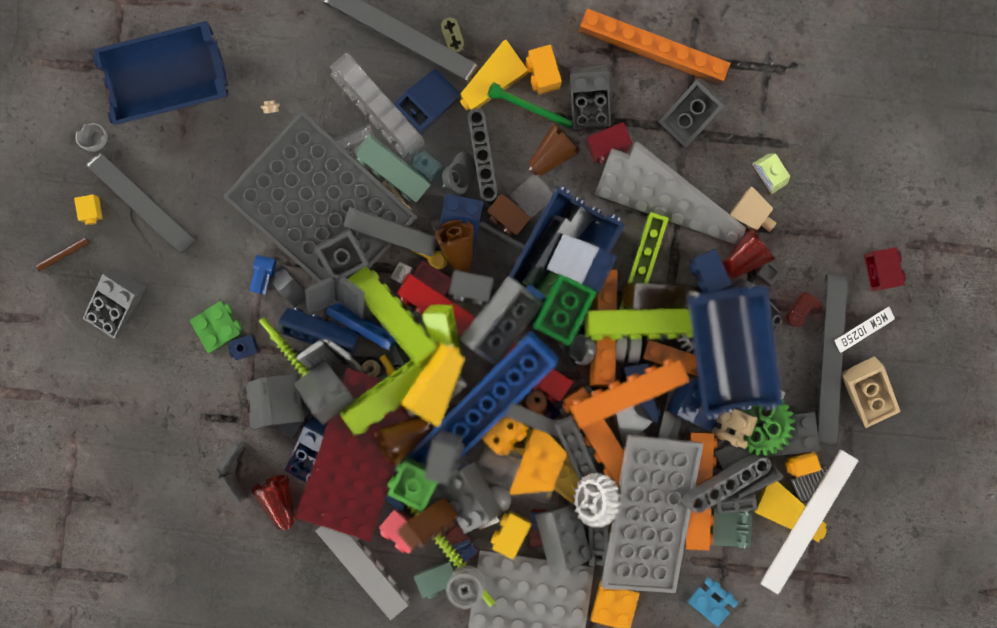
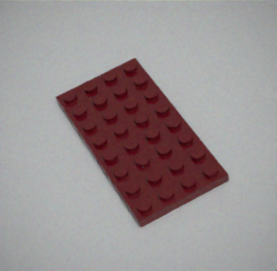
M347 368L342 384L353 399L356 400L383 380ZM402 402L397 409L384 414L383 419L370 424L368 429L361 434L355 435L339 413L328 421L295 518L371 542L389 489L387 486L396 468L394 466L395 462H388L378 447L381 443L379 439L375 440V433L378 430L412 419L413 416L407 413V407Z

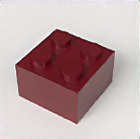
M624 122L588 136L585 142L593 163H599V165L607 162L611 149L627 154V151H629L633 144Z
M897 247L863 254L871 292L905 285L906 275L900 264L902 262V255Z

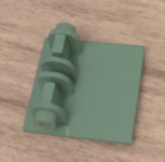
M714 506L713 545L737 546L739 548L751 547L753 510L718 514L717 506Z

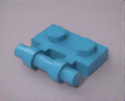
M707 577L704 583L708 586V589L704 591L701 587H698L687 602L715 626L719 627L730 613L724 607L730 604L735 608L738 601L733 598V594L722 589L720 583ZM713 593H716L722 599L719 602H717L711 596Z

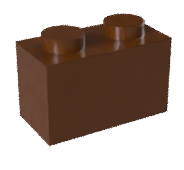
M502 193L487 210L489 214L488 219L496 225L500 223L504 227L502 230L510 237L512 235L517 237L531 220L528 214Z

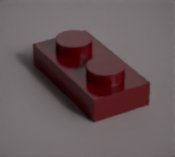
M423 260L412 275L444 297L451 288L452 279Z

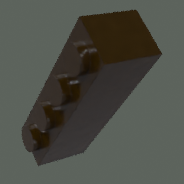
M625 282L623 306L630 307V310H642V308H646V310L689 309L688 297L691 295L697 297L700 287L679 284Z

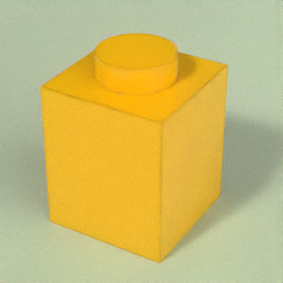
M88 195L74 198L78 221L85 222V225L96 224L97 220L103 219L98 196Z

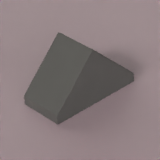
M284 266L270 278L277 291L294 307L306 298L305 289Z

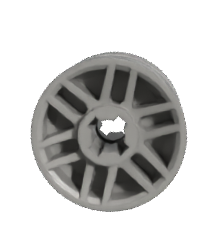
M622 337V340H616L615 362L623 363L625 356H627V364L638 365L642 339L630 340V337Z
M473 566L457 568L452 573L447 586L449 600L459 608H471L477 605L482 598L485 587L483 574Z

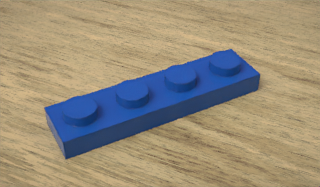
M338 302L327 308L326 314L331 316L333 320L345 324L350 330L357 331L364 338L376 342L381 348L389 350L398 345L386 329L367 318L361 319Z

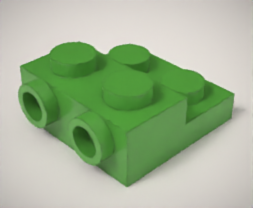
M224 301L216 303L204 310L203 313L189 320L209 354L243 335L240 331L243 329L237 319L234 320L231 315L233 313L231 306L228 303L225 304Z
M406 457L404 461L398 464L396 468L398 474L396 477L392 476L387 486L390 488L387 495L422 512L438 482L424 479L426 471L423 468L424 465Z

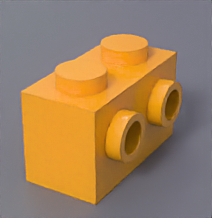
M504 415L482 439L497 455L503 456L512 451L513 445L517 441H521L526 437L527 431L530 428L526 424Z

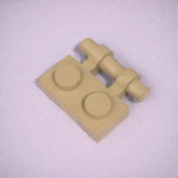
M734 408L733 412L719 414L716 422L721 423L722 427L721 429L714 427L712 433L722 441L727 440L731 442V445L735 447L746 448L748 442L743 440L744 435L752 436L757 417L737 408ZM730 428L736 430L735 435L729 433Z

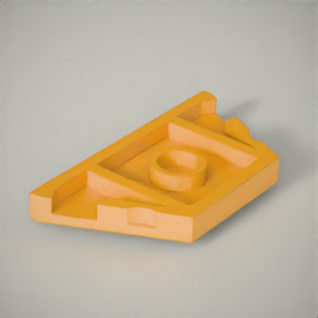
M534 428L509 494L553 491L567 453L548 433Z

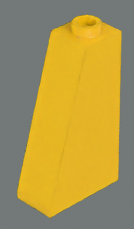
M506 39L462 91L460 103L465 110L478 109L493 99L487 96L492 82L501 85L504 91L528 74L527 68Z
M442 343L440 344L402 401V404L437 427L441 424L464 358L458 354L460 350L451 344L449 347Z
M776 481L761 489L756 500L757 510H753V512L792 530L806 506ZM823 521L812 537L817 542L823 539L827 532V524Z

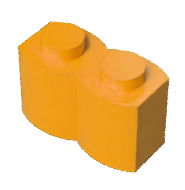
M814 452L787 457L786 462H784L787 473H791L792 476L797 478L821 470L817 455Z

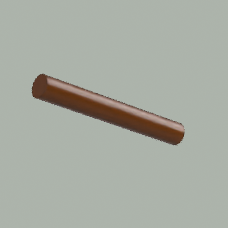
M84 237L35 266L40 272L88 245L90 242L87 237Z

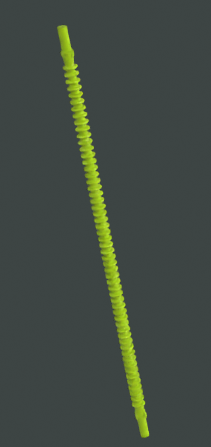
M266 317L260 319L259 322L269 333V338L277 343V348H281L280 352L285 353L284 357H288L287 360L292 362L291 365H295L294 369L299 370L298 374H302L303 377L311 370L308 371L307 367L298 360L297 353L293 352V348L290 349V344H286L287 340H283L281 333L275 330ZM408 505L407 509H411L410 513H414L415 516L421 513V511ZM440 534L435 538V544H439V549H443L442 553H446V557H450L449 561L454 562L453 566H457V568L466 566V562H462L463 558L458 557L459 553H455L456 549L451 548L452 544L449 545L448 540L444 539L445 536ZM484 589L482 599L491 607L495 604V601Z

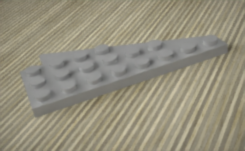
M635 142L630 155L611 149L594 195L647 214L652 212L668 217L670 222L739 245L746 227L640 143Z

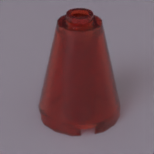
M750 229L722 264L728 277L733 280L772 262L775 258L756 233Z
M288 475L274 476L266 479V483L262 486L258 483L252 487V494L274 526L282 531L292 528L295 519Z

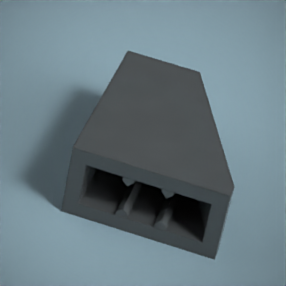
M639 403L609 416L612 433L622 447H626L628 435L638 436L652 423Z

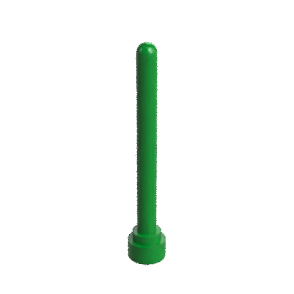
M492 82L489 87L487 96L490 98H502L568 128L573 125L571 120L503 91L501 85Z

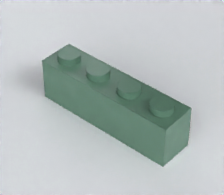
M370 133L355 150L358 162L373 168L371 171L379 178L383 176L387 179L386 183L393 189L398 188L401 190V195L408 201L412 199L417 202L431 186L427 178Z

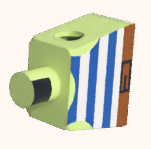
M767 154L751 164L770 195L787 185L790 179L789 173L776 154Z

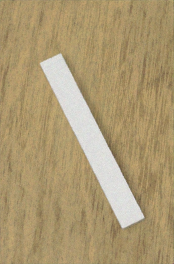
M842 450L839 451L762 579L761 584L777 594L780 593L859 460Z

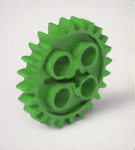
M753 405L752 409L741 410L757 417L752 436L744 435L743 440L747 441L748 444L743 449H749L751 454H754L756 451L758 456H761L762 453L765 456H769L770 451L772 454H777L776 448L784 450L782 444L789 445L786 438H793L789 431L795 430L794 427L790 426L795 420L789 418L794 414L791 411L787 412L790 407L789 405H777V408L772 409V413L768 417L765 414V407L763 408L760 405ZM763 421H766V424H764V428H762L761 425L763 424ZM775 425H778L779 432L774 435L772 429ZM760 432L761 439L756 442L755 435Z

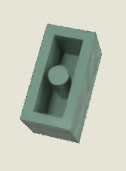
M447 560L415 573L414 579L422 598L427 597L431 599L439 595L438 592L444 589L447 592L450 577L455 571L452 562Z

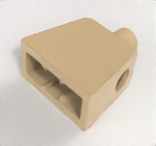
M750 187L730 213L733 218L753 232L757 231L760 226L770 232L776 225V222L768 217L773 208L753 187Z

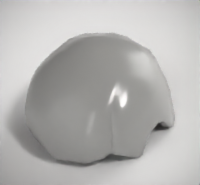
M97 123L84 124L83 129L76 132L77 144L89 152L99 151L107 143V131L102 125Z
M491 486L490 490L503 511L501 514L506 513L512 500L509 491L503 486Z

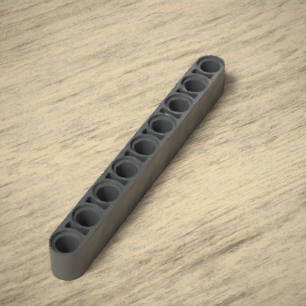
M362 0L323 1L331 9L467 84L470 83L479 69V66L471 60Z
M826 274L824 279L815 410L819 444L836 445L843 352H839L834 340L844 335L847 296L846 275Z

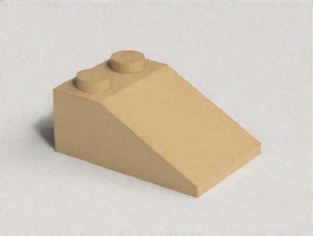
M875 356L841 372L844 386L865 428L901 412L885 367Z

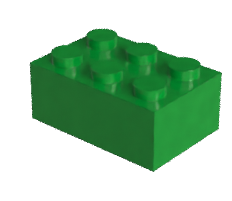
M559 274L532 327L566 345H570L596 291Z

